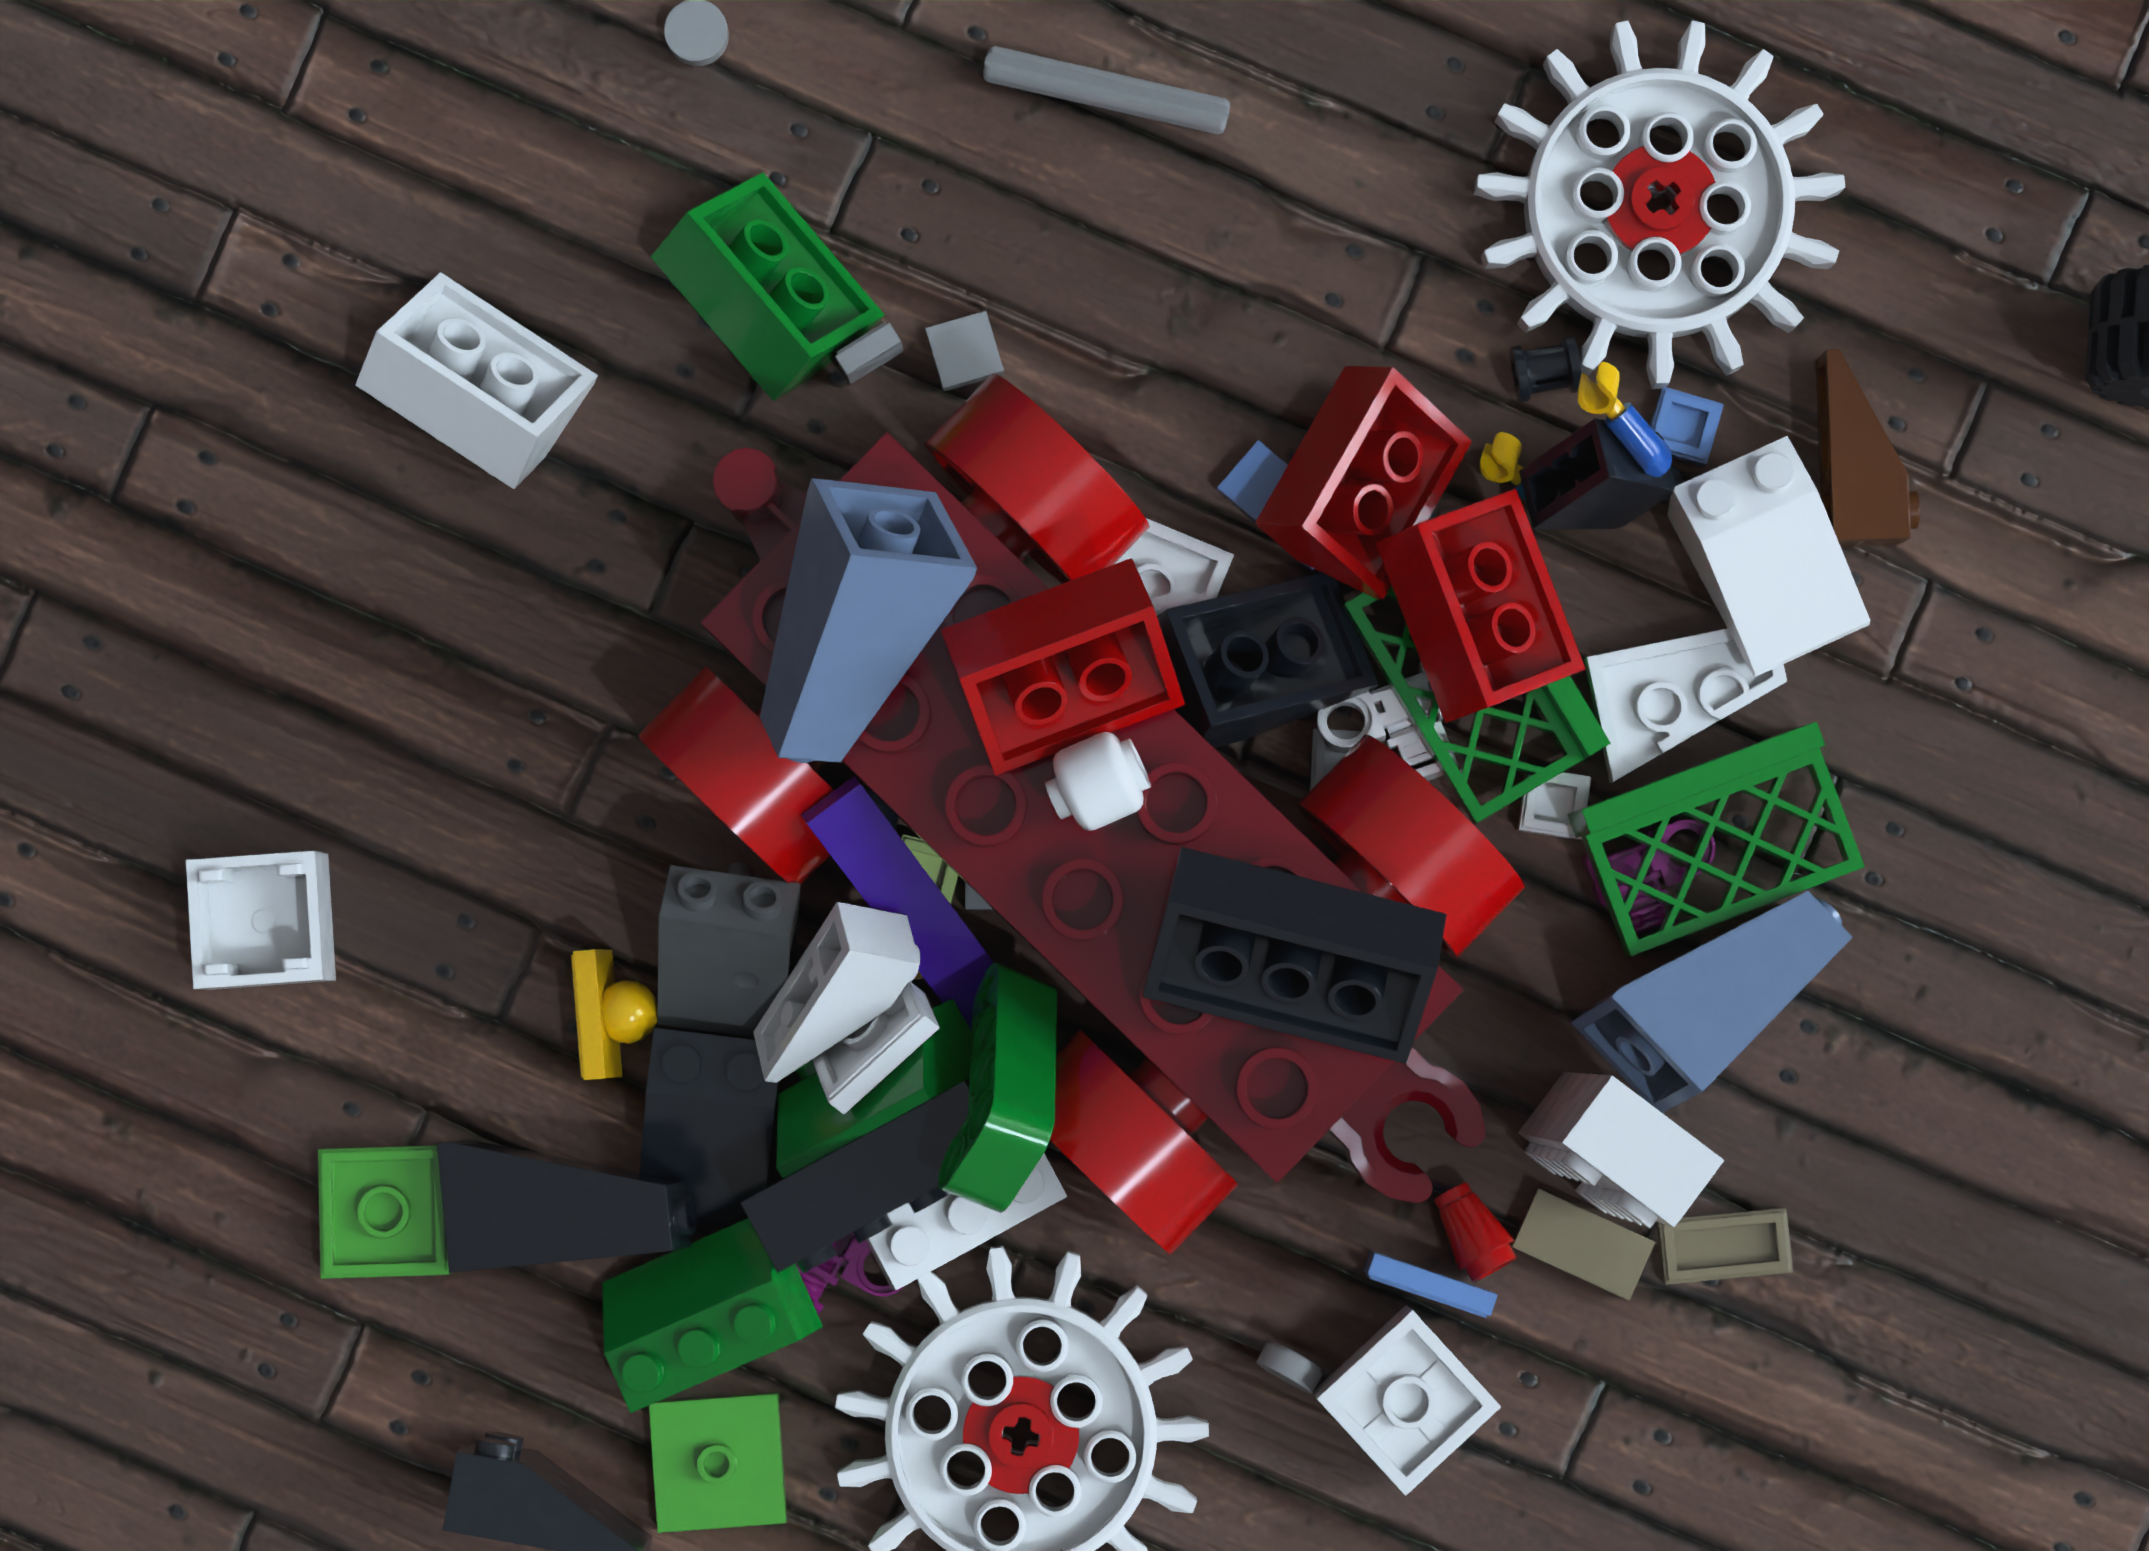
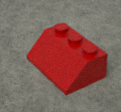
M1345 366L1255 524L1294 559L1375 599H1384L1392 584L1376 542L1429 519L1472 441L1394 367Z
M1516 489L1421 522L1376 542L1445 723L1486 709L1586 669Z
M1132 558L940 629L995 776L1055 754L1102 732L1111 733L1185 705L1154 606Z

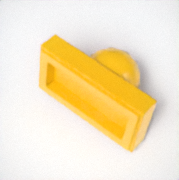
M612 950L573 951L571 961L581 1077H583V1080L623 1077L620 1043L631 1044L641 1041L652 1032L657 1023L658 1004L656 998L648 987L638 981L622 980L615 983Z

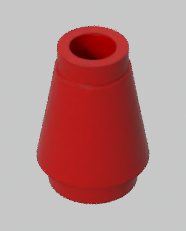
M1464 1182L1434 1199L1439 1209V1215L1458 1271L1465 1270L1472 1283L1491 1275L1517 1259L1510 1246L1515 1240L1477 1194L1471 1190L1468 1182Z

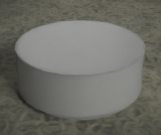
M686 0L681 2L671 10L665 22L664 34L670 51L679 61L687 65L705 66L720 58L727 48L729 29L725 17L718 7L708 1Z
M1273 1341L1266 1343L1256 1361L1266 1371L1309 1394L1314 1392L1323 1375L1322 1369L1316 1364Z

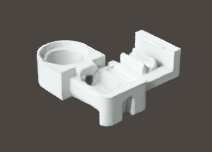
M1420 662L1418 668L1420 674L1406 678L1405 681L1410 687L1433 692L1422 662ZM1390 685L1371 692L1368 691L1318 711L1317 729L1322 739L1326 742V746L1333 751L1347 753L1365 734L1374 737L1380 742H1384L1386 740L1385 729H1387L1390 739L1387 740L1389 749L1397 747L1401 758L1410 766L1433 759ZM1416 698L1427 716L1431 701ZM1341 706H1350L1357 709L1362 714L1365 722L1362 732L1352 739H1340L1334 736L1327 725L1328 716L1334 709ZM1438 708V722H1435L1434 729L1443 742L1449 743L1441 722L1443 717ZM1449 753L1452 759L1454 760L1455 764L1458 766L1455 755ZM1437 763L1416 770L1427 781L1443 776Z

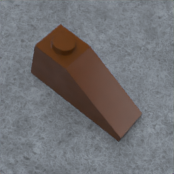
M1827 349L1815 360L1822 503L1840 547L1898 546L1911 538V529H1917L1919 526L1920 502L1917 491H1909L1908 473L1840 349Z

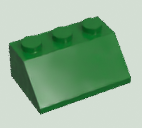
M764 172L686 212L651 256L671 283L682 293L710 326L711 330L722 340L773 401L812 379L836 358L837 351L863 336L885 316Z
M954 998L932 1008L940 1028L844 1115L828 1103L813 1060L795 1070L800 1082L778 1093L776 1168L782 1179L970 1078L972 1032Z
M749 1218L692 1242L691 1247L674 1250L602 1282L604 1354L630 1413L795 1343L823 1327L796 1263L777 1273Z

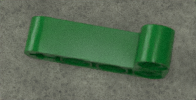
M996 962L986 971L977 989L973 1003L968 1117L945 1153L937 1182L938 1188L1002 1213L1012 1203L1041 1159L1054 1128L1057 989L1053 985Z

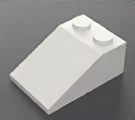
M1788 436L1675 486L1674 493L1670 496L1667 516L1754 677L1870 624V618L1818 490Z

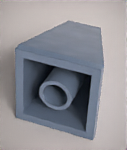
M816 478L811 479L807 490L760 713V719L778 758H787L799 763H808L813 760L840 763L972 582L977 567L936 492Z
M1806 891L1617 989L1579 1013L1570 1023L1645 1101L1663 1113L1703 1092L1853 937L1842 926L1839 914L1830 904L1822 899L1815 898L1809 891Z

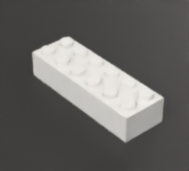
M1563 1072L1518 1132V1134L1530 1142L1524 1151L1526 1155L1553 1175L1558 1174L1561 1177L1572 1178L1577 1182L1579 1180L1582 1181L1575 1191L1605 1214L1609 1213L1614 1217L1618 1216L1622 1220L1625 1218L1631 1223L1634 1221L1640 1226L1643 1224L1648 1228H1651L1655 1222L1675 1227L1724 1162L1716 1153L1612 1075Z

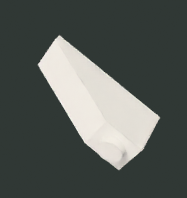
M841 902L835 904L753 1032L764 1081L777 1083L892 1007L906 984L913 981L920 965V951L914 943L907 915Z

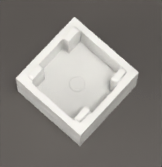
M318 851L186 860L193 989L215 990L336 981L328 854Z
M1407 1305L1313 1392L1317 1400L1405 1496L1501 1408L1497 1401Z

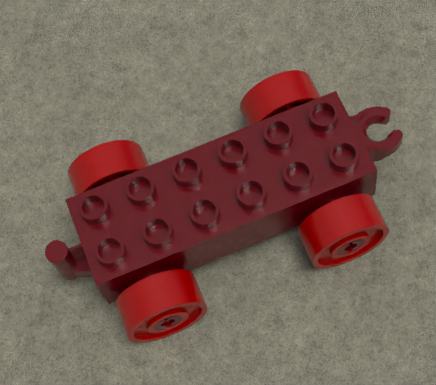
M992 373L924 443L935 461L967 495L961 502L886 432L839 481L936 492L973 559L977 570L972 582L841 762L1146 1057L1127 1075L1079 1029L1056 1053L1055 1121L1050 1141L1132 1221L1170 1255L1239 1185L1191 1138L1207 1119H1210L1276 1183L1328 1131L1344 1146L1348 1161L1365 1183L1392 1199L1414 1203L1427 1200L1432 1193L1431 1180L1416 1164L1401 1161L1392 1155L1384 1140L1383 1129L1385 1120L1391 1110L1401 1103L1409 1101L1424 1102L1434 1108L1443 1122L1444 1131L1453 1141L1464 1147H1477L1484 1140L1486 1130L1480 1104L1464 1081L1443 1067L1430 1065L1413 1047L1411 1048L1407 1063L1404 1064L1143 997L1180 849L1182 846L1445 913L1447 916L1441 950L1455 959L1525 888L1520 876L1494 845L1441 792L1395 752L1367 734L1297 804L1304 818L1340 856L1334 864L1174 709L1111 732L1117 736L1120 742L1131 739L1147 772L1151 787L1142 791L1144 799L1141 809L1096 830L1088 831L1083 829L1076 822L1073 815L1062 820L1058 816L1045 786V782L1056 778L1053 769L1055 754L995 776L940 629L1049 589L1022 563L1028 556L1056 581L1063 584L1114 565L1150 528V525L1125 491L1067 431L1027 395L998 374ZM741 448L733 450L722 457L714 471L713 485L715 494L723 506L729 509L735 519L746 527L760 562L700 623L766 688L807 493L781 483L775 472L778 469L769 456L756 449ZM705 666L644 728L638 737L718 818L788 884L790 882L799 883L801 886L830 856L829 852L801 816L834 791L817 774L827 761L813 760L808 763H799L787 758H778L760 719L762 706L754 713L726 684ZM1439 965L1414 1041L1464 990Z

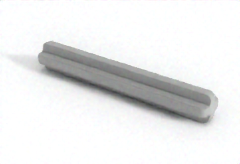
M998 46L989 48L983 68L984 79L989 83L1213 134L1224 132L1230 111V102L1226 98Z

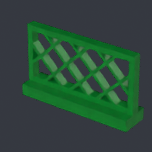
M1391 585L1384 598L1398 601ZM1362 593L1342 606L1473 825L1611 744L1571 676L1526 692L1520 715L1491 707L1475 712L1466 747L1443 742L1434 729L1439 708L1434 693L1408 686L1401 674L1406 650L1417 652L1414 641L1409 640L1410 631L1405 619L1399 638L1376 632L1364 613L1363 608L1379 599ZM1384 644L1398 647L1394 661ZM1416 698L1431 701L1427 716ZM1532 704L1543 721L1529 718ZM1483 716L1518 724L1510 758L1475 750ZM1529 727L1550 733L1564 756L1545 768L1520 762L1519 757L1526 728ZM1449 753L1463 756L1460 770ZM1472 759L1507 768L1501 794L1482 806L1467 783ZM1516 770L1533 774L1513 786Z
M1817 721L1567 814L1575 837L1582 838L1626 957L1639 954L1865 867L1820 747L1825 746V742ZM1805 766L1808 767L1817 790L1808 812L1777 798L1787 773ZM1773 779L1767 793L1754 787V785ZM1740 791L1763 802L1750 834L1719 820L1730 794ZM1715 801L1709 815L1695 809ZM1822 806L1828 821L1818 817ZM1773 807L1803 821L1790 853L1759 839ZM1680 813L1705 824L1691 856L1660 842L1670 818ZM1656 823L1651 837L1636 831ZM1813 826L1834 835L1843 861L1821 868L1800 858ZM1714 829L1745 843L1732 875L1701 861ZM1623 835L1646 846L1633 878L1611 869L1602 845L1603 842ZM1755 848L1786 862L1776 886L1768 890H1762L1742 880ZM1656 851L1687 865L1674 897L1642 883ZM1796 867L1809 873L1790 881ZM1697 870L1727 884L1718 908L1707 913L1683 902ZM1617 882L1629 887L1624 899L1622 898ZM1737 889L1752 895L1732 903ZM1638 892L1669 906L1659 931L1639 939L1629 916ZM1679 911L1693 917L1673 925Z

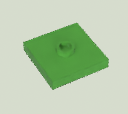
M437 1145L318 1149L321 1279L452 1274L449 1273Z
M779 1392L664 1400L649 1405L657 1533L787 1523Z

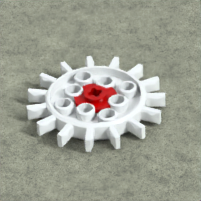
M1629 21L1615 23L1611 31L1610 51L1616 64L1618 75L1608 78L1591 88L1580 77L1573 62L1558 49L1553 51L1546 57L1543 66L1550 82L1561 92L1567 100L1568 106L1564 108L1551 126L1535 119L1525 110L1505 103L1495 120V123L1508 135L1528 143L1537 150L1528 176L1518 177L1494 172L1479 174L1475 181L1474 195L1492 201L1510 200L1524 203L1527 234L1516 238L1499 240L1484 250L1481 256L1484 269L1506 268L1517 261L1535 258L1542 274L1551 287L1529 302L1517 325L1527 333L1545 324L1558 307L1567 303L1579 314L1593 322V329L1581 347L1579 354L1582 373L1588 376L1606 357L1609 341L1614 331L1624 335L1647 338L1649 354L1646 370L1651 389H1662L1670 383L1674 368L1672 338L1700 331L1705 334L1714 360L1725 375L1734 373L1744 363L1740 345L1733 336L1727 324V319L1749 302L1756 306L1773 325L1790 333L1804 317L1793 302L1778 293L1768 282L1781 259L1788 258L1810 268L1830 269L1836 263L1839 250L1821 240L1805 238L1792 232L1796 201H1824L1839 195L1845 188V179L1842 174L1822 172L1811 176L1793 177L1783 145L1787 142L1805 136L1823 116L1818 104L1799 108L1777 124H1769L1758 109L1748 101L1749 95L1767 77L1774 57L1764 49L1744 64L1736 82L1730 87L1708 76L1698 74L1700 57L1706 45L1705 23L1691 21L1678 43L1676 69H1642L1638 57L1637 39ZM1595 119H1605L1612 122L1619 132V143L1611 148L1595 146L1587 136L1586 125ZM1660 125L1674 128L1682 140L1681 151L1673 155H1665L1656 151L1650 142V130ZM1721 132H1731L1737 135L1745 147L1744 158L1733 162L1720 158L1713 147L1714 136ZM1589 181L1604 183L1612 192L1613 205L1603 211H1595L1588 208L1581 200L1580 187ZM1665 194L1670 199L1671 204L1666 211L1660 209L1652 213L1646 206L1651 197L1657 199ZM1715 194H1724L1731 197L1739 209L1738 220L1731 224H1721L1713 220L1707 211L1708 198ZM1584 243H1592L1599 246L1607 258L1606 269L1596 274L1582 271L1575 263L1574 249ZM1645 250H1657L1664 254L1670 265L1669 276L1662 280H1650L1643 276L1637 265L1638 254ZM1710 256H1717L1726 260L1733 272L1731 284L1725 287H1715L1707 283L1701 274L1702 260Z
M1004 1246L990 1247L986 1267L992 1285V1300L981 1302L961 1311L950 1298L945 1282L931 1271L918 1278L922 1298L934 1310L940 1323L918 1346L902 1339L891 1327L871 1321L863 1333L865 1338L875 1350L892 1357L903 1367L893 1388L892 1395L890 1397H881L862 1390L842 1391L837 1395L835 1408L853 1417H872L886 1422V1454L873 1459L855 1460L837 1472L839 1485L842 1487H862L876 1480L891 1478L905 1506V1510L900 1515L879 1527L869 1542L868 1547L871 1551L893 1550L907 1535L919 1528L938 1545L946 1549V1551H1095L1106 1542L1117 1551H1148L1146 1545L1132 1536L1124 1526L1142 1498L1154 1500L1171 1511L1193 1513L1197 1499L1182 1485L1163 1481L1151 1473L1158 1442L1174 1440L1190 1443L1209 1437V1423L1205 1419L1190 1415L1175 1418H1159L1155 1416L1148 1386L1162 1377L1179 1373L1193 1358L1187 1345L1166 1348L1154 1358L1146 1362L1137 1363L1128 1348L1118 1338L1125 1326L1140 1314L1147 1298V1293L1138 1285L1122 1294L1107 1317L1098 1321L1089 1314L1071 1306L1073 1290L1081 1277L1080 1254L1071 1251L1066 1252L1056 1267L1055 1285L1048 1299L1015 1297L1011 1284L1012 1263ZM1037 1327H1048L1054 1330L1061 1340L1062 1346L1056 1358L1046 1363H1039L1030 1359L1023 1347V1341L1027 1333ZM982 1361H992L1000 1365L1006 1374V1385L1003 1390L997 1395L990 1397L977 1394L971 1388L968 1378L969 1372L974 1365ZM1069 1383H1083L1090 1387L1095 1395L1093 1409L1083 1417H1069L1058 1406L1057 1396L1060 1390ZM928 1395H936L943 1398L951 1410L949 1423L942 1429L935 1431L922 1428L914 1417V1406L919 1399ZM1019 1417L1030 1419L1031 1431L1039 1434L1038 1441L1027 1440L1024 1450L1013 1448L1012 1436L1003 1433L1005 1426L1015 1427ZM1105 1438H1115L1122 1441L1129 1451L1126 1465L1114 1473L1100 1471L1091 1460L1093 1447ZM960 1451L976 1453L982 1459L985 1466V1474L982 1479L970 1486H963L954 1482L947 1469L948 1461L954 1454ZM1051 1472H1059L1066 1475L1072 1481L1074 1493L1069 1502L1063 1506L1050 1507L1038 1498L1036 1486L1044 1475ZM993 1507H1006L1013 1511L1018 1518L1019 1528L1016 1534L1008 1540L995 1541L989 1538L982 1529L981 1519Z

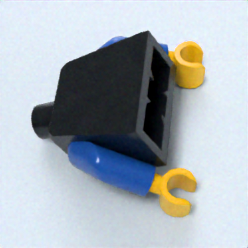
M1601 362L1598 364L1597 384L1592 382L1585 373H1581L1578 388V403L1580 407L1593 414L1605 413L1608 416L1606 420L1594 418L1524 468L1518 464L1522 452V444L1515 436L1499 432L1495 435L1492 445L1489 443L1485 444L1480 459L1481 474L1487 480L1503 483L1511 481L1515 485L1513 489H1516L1519 497L1527 503L1533 529H1617L1624 527L1660 502L1669 503L1675 486L1683 483L1679 469L1671 465L1672 453L1662 436L1649 426L1630 402L1622 404L1617 398L1620 374L1617 368L1610 363Z

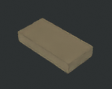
M1536 1188L1513 1238L1515 1241L1510 1246L1630 1301L1655 1241Z
M1784 1207L1682 1217L1675 1227L1656 1222L1662 1283L1665 1285L1793 1272L1787 1210Z

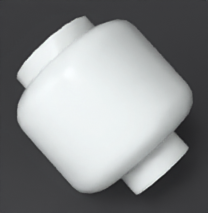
M1110 732L1096 734L1057 752L1053 758V769L1056 778L1045 782L1050 800L1060 819L1062 820L1073 815L1079 826L1088 831L1096 830L1137 812L1143 805L1144 797L1142 791L1151 787L1147 772L1131 739L1120 742L1117 736Z

